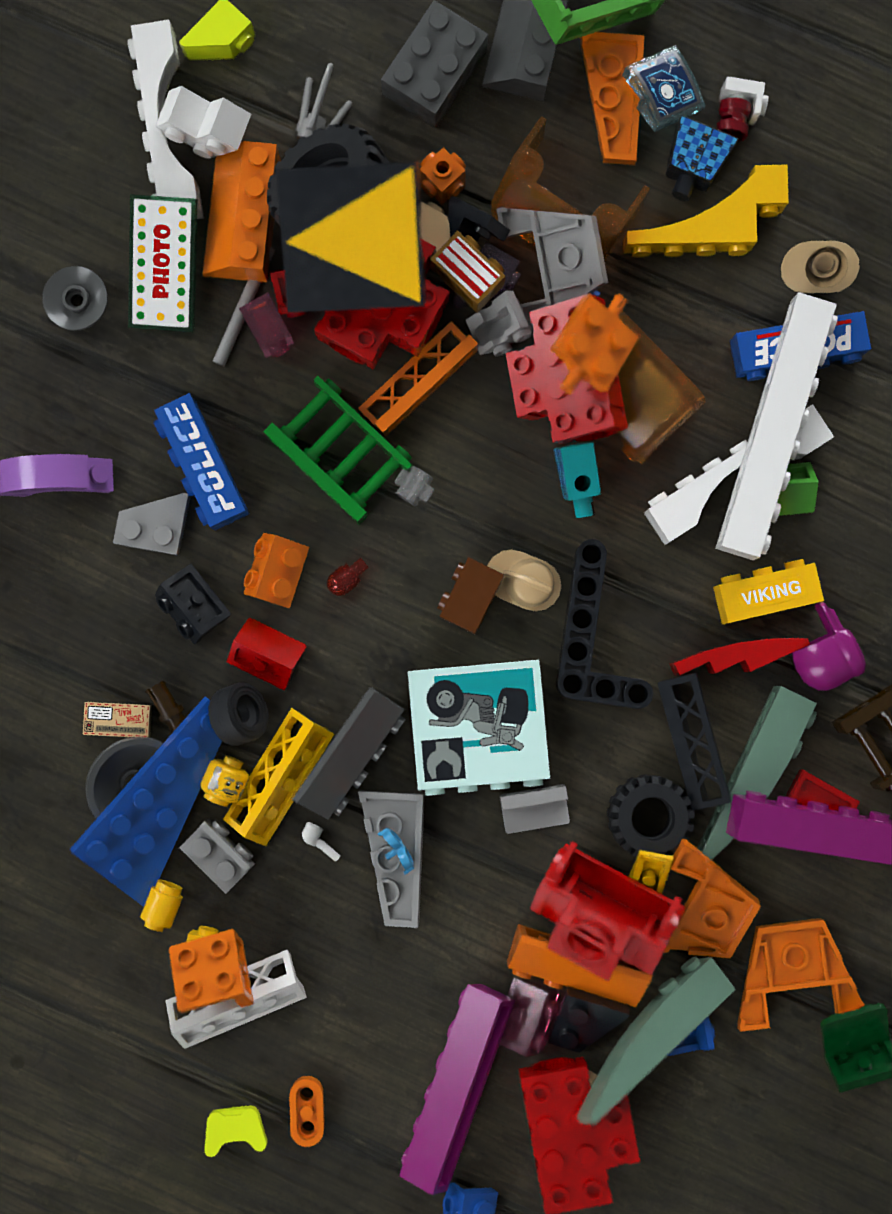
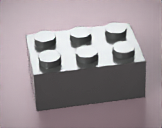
M433 0L381 78L382 95L436 129L487 52L488 34Z

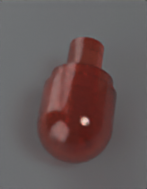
M359 558L350 567L347 563L339 566L327 579L328 590L336 596L346 595L358 585L357 583L361 581L358 576L369 567L362 558Z

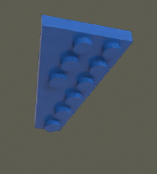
M206 696L70 848L76 857L143 907L151 887H155L200 791L201 780L210 761L214 760L222 742L211 726L208 712L210 700Z

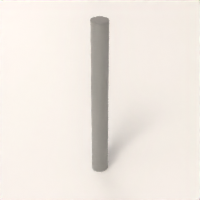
M270 247L269 264L275 252V249ZM256 280L247 281L213 359L215 364L225 366L261 282Z

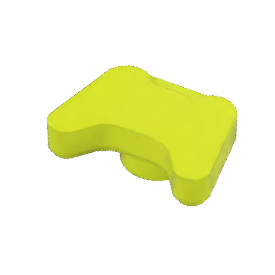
M250 1105L213 1110L207 1118L205 1154L208 1157H214L223 1144L236 1141H246L256 1151H263L267 1146L268 1140L259 1110L255 1106Z

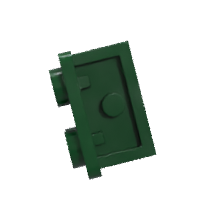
M883 1003L868 1004L856 1010L842 1014H833L820 1022L825 1062L839 1093L892 1078V1043L889 1035L888 1011Z

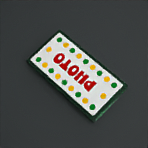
M130 194L128 328L195 331L198 199Z

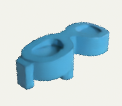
M389 828L379 832L378 835L383 836L393 848L385 854L386 859L390 860L395 855H398L405 869L404 875L414 869L412 856L399 836Z

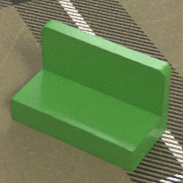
M811 463L788 464L786 472H790L789 483L784 492L780 491L777 503L781 504L779 516L814 512L819 481Z

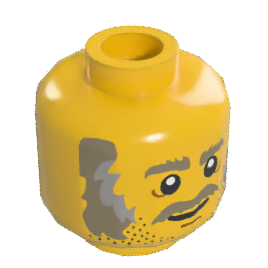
M225 755L224 760L214 759L210 761L200 783L201 789L205 792L204 798L224 807H228L229 803L238 802L249 780V774L242 769L243 762L228 755Z

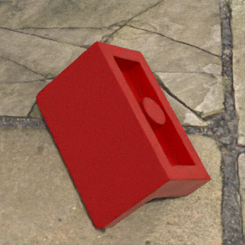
M248 618L233 640L226 662L285 691L298 661L305 652L306 645L253 618Z

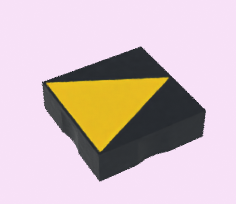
M419 162L276 170L288 312L425 305L427 300L424 252L420 233L422 209Z

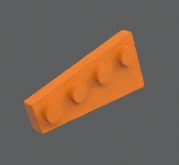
M595 32L580 37L603 163L635 165L637 160L641 82L632 68L643 63L645 35Z

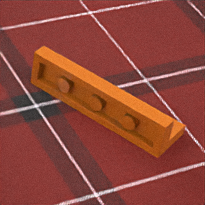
M451 321L422 348L418 357L414 355L358 408V411L385 438L478 351V343L470 334L466 337ZM452 333L460 343L450 353H441V341ZM437 346V353L430 352ZM423 358H437V365L426 375H418V363ZM414 367V374H407ZM399 380H414V386L403 397L394 396L395 384ZM391 389V396H383ZM377 401L390 402V409L378 420L368 410Z

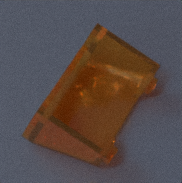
M622 311L619 318L639 338L618 372L628 424L627 430L618 431V433L623 437L622 442L624 446L621 449L624 454L633 462L638 460L643 464L706 403V399L688 377Z

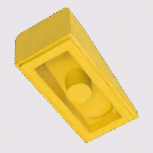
M640 850L628 877L662 894L673 862V856Z

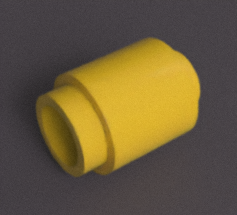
M157 880L155 887L152 886L140 916L145 921V927L158 932H163L164 928L172 927L183 898L180 895L183 889L181 886L166 880Z

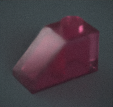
M269 293L239 308L266 358L271 355L272 357H278L290 349L289 345L294 343Z

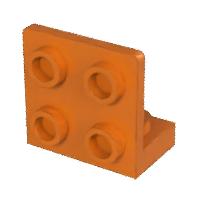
M234 929L173 945L169 948L177 1008L181 1013L229 999H234L241 1008L254 1004L244 943Z

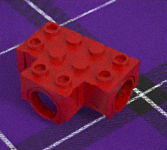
M421 239L426 277L430 270V258L436 253V246ZM425 278L427 301L424 306L324 311L325 314L322 320H319L314 332L318 340L327 344L342 356L356 363L366 364L367 367L373 370L389 342L418 357L422 347H425L442 317L443 311L449 302V291L441 286L433 285L430 283V280Z
M590 294L604 307H606L605 300L603 298ZM586 295L529 312L530 321L534 328L533 337L535 345L525 347L524 350H514L506 353L517 418L537 420L548 417L549 421H551L552 441L555 443L569 445L576 442L597 440L628 429L618 374L609 389L601 393L583 380H580L573 394H567L564 392L565 389L561 390L560 388L569 370L564 362L551 352L550 349L580 300Z
M572 841L570 845L565 843L564 847L560 848L553 859L530 907V910L539 915L542 914L557 924L547 948L608 982L620 959L652 975L684 912L685 907L680 904L682 899L675 896L674 900H671L576 849L578 844Z
M584 1056L574 1059L569 1057L550 1058L536 1062L529 1066V1068H518L545 1214H558L613 1203L607 1182L609 1181L607 1169L618 1167V1165L628 1163V1165L640 1163L628 1095L626 1094L595 1125L581 1123L577 1116L591 1088L588 1080L590 1078L588 1066Z

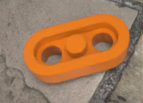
M302 1076L293 1083L289 1094L290 1132L293 1140L298 1145L311 1147L321 1140L325 1129L324 1089L321 1082L315 1077ZM303 1088H310L313 1091V1095L305 1097L302 1095L301 1090ZM309 1121L313 1123L314 1129L307 1131L303 1128L302 1124Z

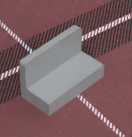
M564 784L499 795L507 834L564 825L570 822L566 801L568 800V795Z

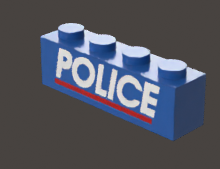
M864 311L838 315L836 327L832 335H827L824 346L828 347L827 357L824 364L818 366L817 369L830 366V362L842 360V364L859 362L862 360L861 356L871 350ZM783 325L740 332L732 337L730 345L737 378L747 376V381H754L767 377L766 373H769Z

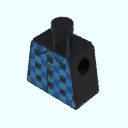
M681 115L674 132L665 172L668 178L676 181L671 194L681 201H689L694 188L706 192L730 156L738 138Z

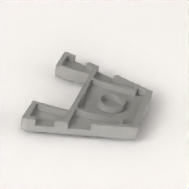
M502 207L496 209L499 222L511 230L506 238L533 231L545 298L520 304L531 332L534 331V328L530 321L529 312L582 295L591 294L608 283L596 216Z

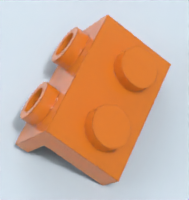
M263 533L254 547L255 559L252 568L248 570L244 578V594L290 609L309 547L278 535Z

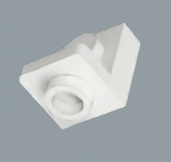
M727 77L721 88L719 102L725 98L748 100L752 104L748 124L755 125L758 117L765 115L768 104V96L763 95L765 82Z

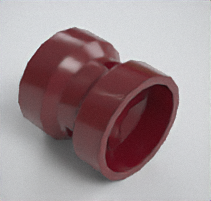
M725 98L721 100L719 106L721 120L717 123L716 129L737 137L738 141L745 140L749 130L746 121L751 115V102L742 98Z

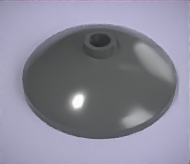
M130 737L110 745L96 758L88 772L85 785L87 803L96 819L128 784L125 782L127 776L131 774L136 775L163 742L149 737Z

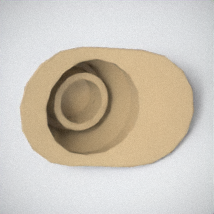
M802 242L792 247L784 256L781 264V277L786 286L796 292H840L849 287L856 279L860 269L859 258L855 250L843 242Z
M516 550L501 551L487 565L504 574V579L496 596L521 608L531 611L546 610L556 602L560 595L561 581L555 568L529 554Z

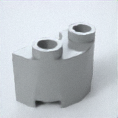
M513 291L503 292L491 301V306L480 310L466 320L472 337L478 343L480 355L491 352L494 353L495 357L504 355L512 350V343L522 342L533 335L519 300Z

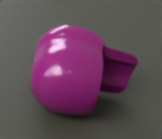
M819 602L814 607L826 634L810 641V645L792 652V660L796 671L805 684L818 691H827L846 683L851 678L863 674L866 669V662L854 635L850 630L842 626L835 610L829 608L825 602Z

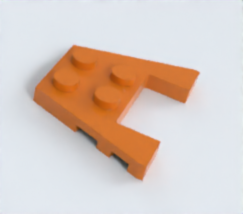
M682 838L673 855L670 869L698 881L684 904V912L664 953H668L672 949L688 951V955L731 958L761 907L759 899L689 841Z
M822 918L755 927L737 1022L740 1032L770 1028L766 993L831 985L835 1014L856 1010L865 1005Z

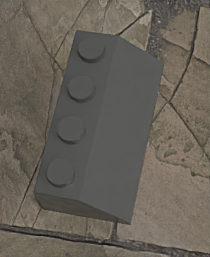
M503 0L482 87L544 102L558 45L554 44L531 0ZM561 0L565 9H567L569 0Z
M370 687L292 800L326 819H329L333 813L339 817L350 801L345 797L352 786L358 789L368 775V772L363 770L370 759L377 762L387 745L382 743L389 732L395 735L406 720L401 716L405 709L373 687Z

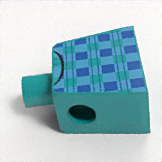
M593 442L553 448L564 500H573L576 518L595 515L592 496L601 495ZM582 476L584 478V486L581 489H576L575 480L577 477Z

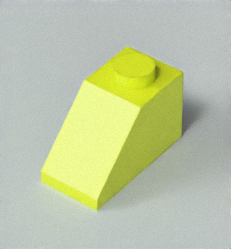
M219 0L179 41L184 56L188 60L234 59L240 52L243 53L250 48L255 33L252 22L228 0Z

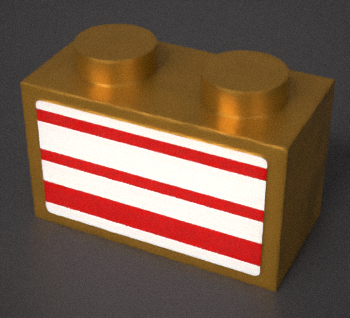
M457 231L430 258V269L478 313L504 286L506 276L503 273L505 270L494 258L488 260L480 252L481 247L471 236L467 235L464 237Z

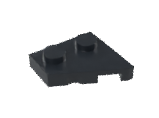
M568 986L550 1030L548 1043L580 1053L629 1017L630 1005Z

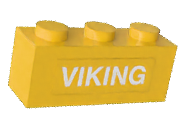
M800 559L784 563L785 570L773 572L772 566L753 570L754 577L742 580L740 574L721 578L722 584L714 586L713 589L722 625L824 601L815 563L805 565L804 560Z

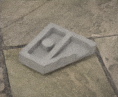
M181 493L119 511L113 543L179 556L190 501L189 495Z

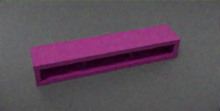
M746 791L745 796L733 794L726 833L736 840L892 865V820L889 819L890 815L870 811L869 816L860 815L858 809L846 806H839L838 811L829 810V805L816 801H808V806L797 804L798 800L785 796H777V801L766 799V794L755 791Z
M468 984L459 997L458 1005L460 1007L457 1016L448 1028V1041L444 1051L436 1061L437 1071L434 1080L425 1092L424 1100L426 1102L424 1108L413 1125L414 1135L411 1144L405 1150L401 1160L403 1166L399 1176L431 1195L448 1190L515 999L483 984Z

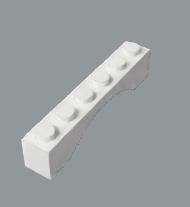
M170 20L132 25L133 38L128 39V47L131 58L136 59L137 69L133 70V79L136 90H141L142 100L137 101L141 121H146L147 131L142 132L145 151L150 152L152 160L151 163H147V171L150 182H155L157 193L152 194V200L190 202L191 220L203 218L199 187L194 176L178 162L170 151L166 136L164 135L165 131L156 127L165 103L169 84L180 65L174 30Z
M813 404L806 408L809 410L808 420L803 429L799 428L796 440L800 441V446L795 459L804 457L834 437ZM747 440L731 448L729 451L732 456L723 462L717 457L702 468L705 473L694 479L691 474L675 484L678 490L667 496L665 492H662L648 501L651 507L644 514L664 545L697 525L701 511L712 491L727 475L740 468L748 443Z

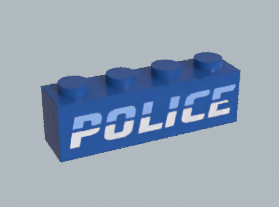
M188 393L155 409L154 411L158 419L153 421L160 437L162 439L167 437L172 447L167 450L174 466L176 468L181 466L186 476L181 479L182 484L189 497L195 495L199 503V507L195 508L203 526L209 524L210 528L216 531L249 515L250 513L192 395Z

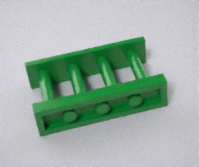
M317 375L313 381L320 392L287 426L282 425L278 428L272 422L263 432L268 439L360 525L368 517L367 512L364 510L367 506L365 502L399 467L409 474L413 470L412 464L409 462L412 457L400 445L394 448L339 396L342 393L341 389L328 378L324 382ZM331 400L343 414L310 449L306 447L302 451L294 443L297 439L295 435ZM354 422L367 436L333 471L330 469L325 473L317 465L321 461L319 457ZM377 444L391 458L357 493L353 491L348 495L340 487L344 483L342 480Z

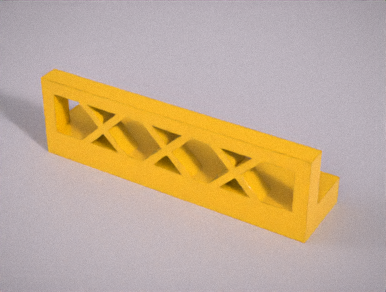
M291 708L250 774L240 800L231 805L223 820L244 838L267 846L294 802L292 800L314 769L335 734ZM298 720L303 725L297 735L291 738V730ZM283 750V758L278 765L274 766V757L277 752ZM265 778V787L261 793L257 794L256 787L260 780ZM248 806V815L241 824L236 819L242 809Z

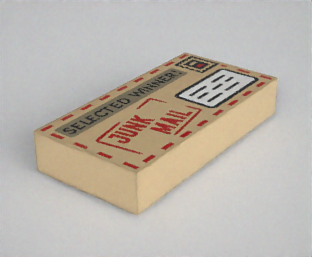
M85 702L83 735L150 738L152 705Z

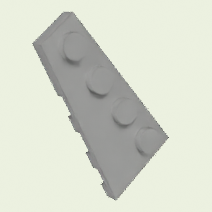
M358 791L365 818L366 833H368L372 864L374 865L377 878V889L384 925L418 928L420 920L425 794ZM385 828L393 830L399 836L412 856L414 869L404 875L405 869L398 855H395L390 860H387L385 854L393 849L383 836L378 835Z

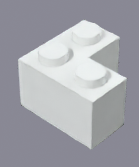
M179 86L169 90L156 127L165 131L164 135L168 139L177 143L184 142L193 147L195 154L211 159L212 157L239 149L251 113L225 98L209 102L185 87Z

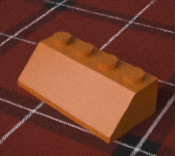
M243 141L240 143L237 151L216 156L203 277L267 282L274 217L271 215L269 204L267 203V190L269 189L268 182L270 176L275 174L274 167L278 161H281L277 144Z
M518 924L507 959L508 968L513 969L512 974L530 980L533 975L544 979L543 983L552 988L563 989V985L635 1008L651 982L652 975L643 972L640 968L620 959L608 982L548 949L547 946L552 934Z

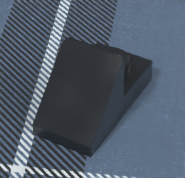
M453 195L448 200L450 237L459 231L464 237L469 235L476 242L480 236L487 240L494 236L504 242L511 230L493 216Z

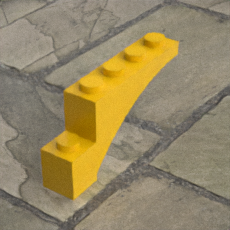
M755 165L748 176V180L714 207L672 225L627 231L623 240V253H632L633 257L638 258L648 257L651 253H664V256L678 257L683 255L684 252H696L697 256H712L716 252H728L731 256L747 254L757 243V214L763 218L775 217L782 213L789 203L788 166Z

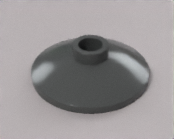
M70 266L57 271L49 278L43 290L42 301L46 314L56 325L66 330L79 331L93 326L102 318L107 308L108 294L105 284L96 273L85 267ZM76 297H83V303L80 306L73 305Z

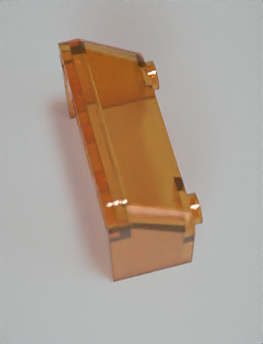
M543 116L539 118L513 156L492 198L491 213L496 220H498L496 209L500 207L584 215L537 183L544 168L541 155L535 151L544 137L547 119ZM644 185L627 211L615 204L606 203L599 206L592 216L597 218L604 262L643 207L650 190L646 185ZM533 231L519 235L535 246Z

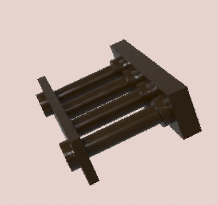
M892 684L832 721L838 733H850L851 736L855 735L880 774V777L870 782L871 786L874 789L886 790L887 792L892 791V768L868 732L867 727L869 725L867 721L875 716L883 718L892 732Z

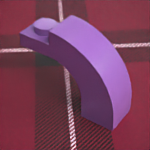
M78 454L31 455L0 460V496L26 497L36 493L53 491L109 493L114 491L112 459L89 458L88 455Z

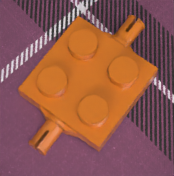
M590 294L582 297L550 351L559 357L569 370L568 375L560 385L561 390L565 389V393L573 394L580 380L588 382L600 393L609 389L639 338L619 318L620 313L628 303L626 298L623 299L624 296L616 294L608 308L604 307Z

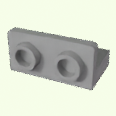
M208 818L179 848L226 894L255 865L251 860L253 854L242 843L236 845L228 837L230 834L229 830L220 821L215 820L212 822Z

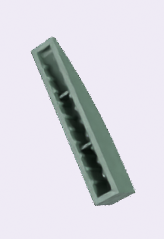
M773 686L728 781L731 799L733 794L745 796L746 791L766 794L767 799L791 758L795 759L798 756L803 744L800 738L804 730H808L816 718L817 712L814 709L817 703L782 686ZM731 803L716 807L697 847L710 860L734 839L726 833Z
M693 957L681 966L682 973L675 979L670 978L658 988L660 993L651 1000L630 1024L594 1080L577 1116L581 1123L595 1125L736 990L712 957Z

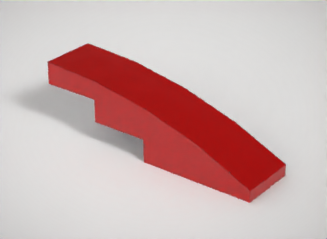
M770 638L739 642L701 651L669 665L675 676L682 675L705 664L709 674H715L739 662L744 672H751L810 645L808 638Z

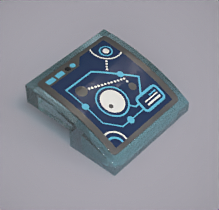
M672 46L625 67L622 76L640 98L636 108L654 132L678 122L681 115L689 117L705 108L703 96L694 74L676 46Z

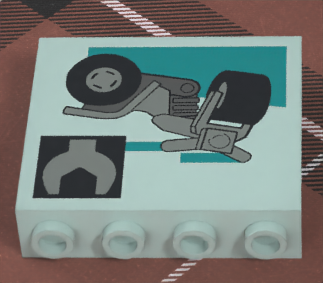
M539 660L408 671L418 790H425V795L445 794V788L458 787V792L462 793L478 791L477 785L490 784L491 790L510 788V782L523 781V787L543 785V779H550Z

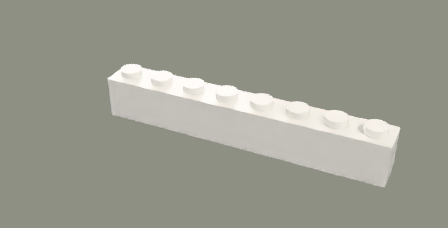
M800 292L790 301L715 549L750 560L760 558L761 554L765 555L769 549L771 536L767 535L771 522L775 523L779 516L781 504H778L777 500L780 491L784 492L790 479V472H786L790 459H795L800 446V441H797L796 437L799 428L803 429L809 417V410L805 409L808 398L814 396L818 387L819 378H815L818 366L824 364L828 354V347L824 346L827 335H832L837 324L838 316L834 315L837 305L835 303Z

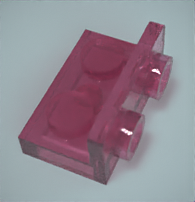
M513 977L507 996L515 999L500 1045L525 1057L538 1055L547 1044L548 1033L546 1031L549 1022L554 1019L558 1012L559 1001L557 999L559 992L554 989L546 990L520 977Z

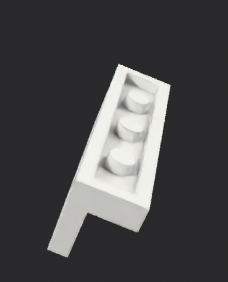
M282 951L248 966L249 977L256 979L251 987L254 1000L253 1005L241 1008L234 999H229L214 1005L194 1009L189 1015L178 1019L176 996L165 1000L173 1037L186 1049L307 998L304 986L296 976L289 951ZM284 963L287 974L276 979L268 977L273 967Z

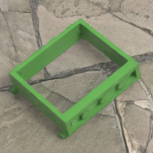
M561 0L531 1L554 44L558 45L654 14L665 0H606L571 11L569 8L565 9Z

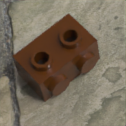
M469 557L465 564L459 562L452 576V580L456 581L451 593L444 592L437 609L442 611L439 617L476 635L504 579V574Z

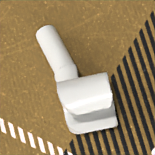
M307 822L302 831L303 840L307 844L316 846L318 849L320 848L336 862L340 855L327 843L319 839L323 829L311 822Z

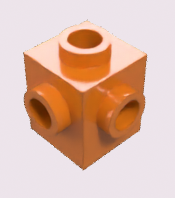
M443 147L437 153L431 152L421 162L420 186L429 197H435L441 205L452 195L456 197L464 189L466 166L456 153L450 154Z

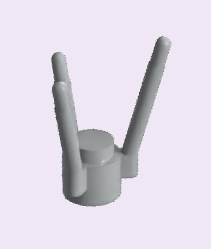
M332 63L327 65L312 113L309 114L312 78L308 77L306 79L300 119L295 130L298 132L296 136L298 140L304 136L306 138L313 134L312 131L319 128L327 129L325 126L326 120L319 116V112L334 67ZM348 100L330 125H339L352 106L351 101Z

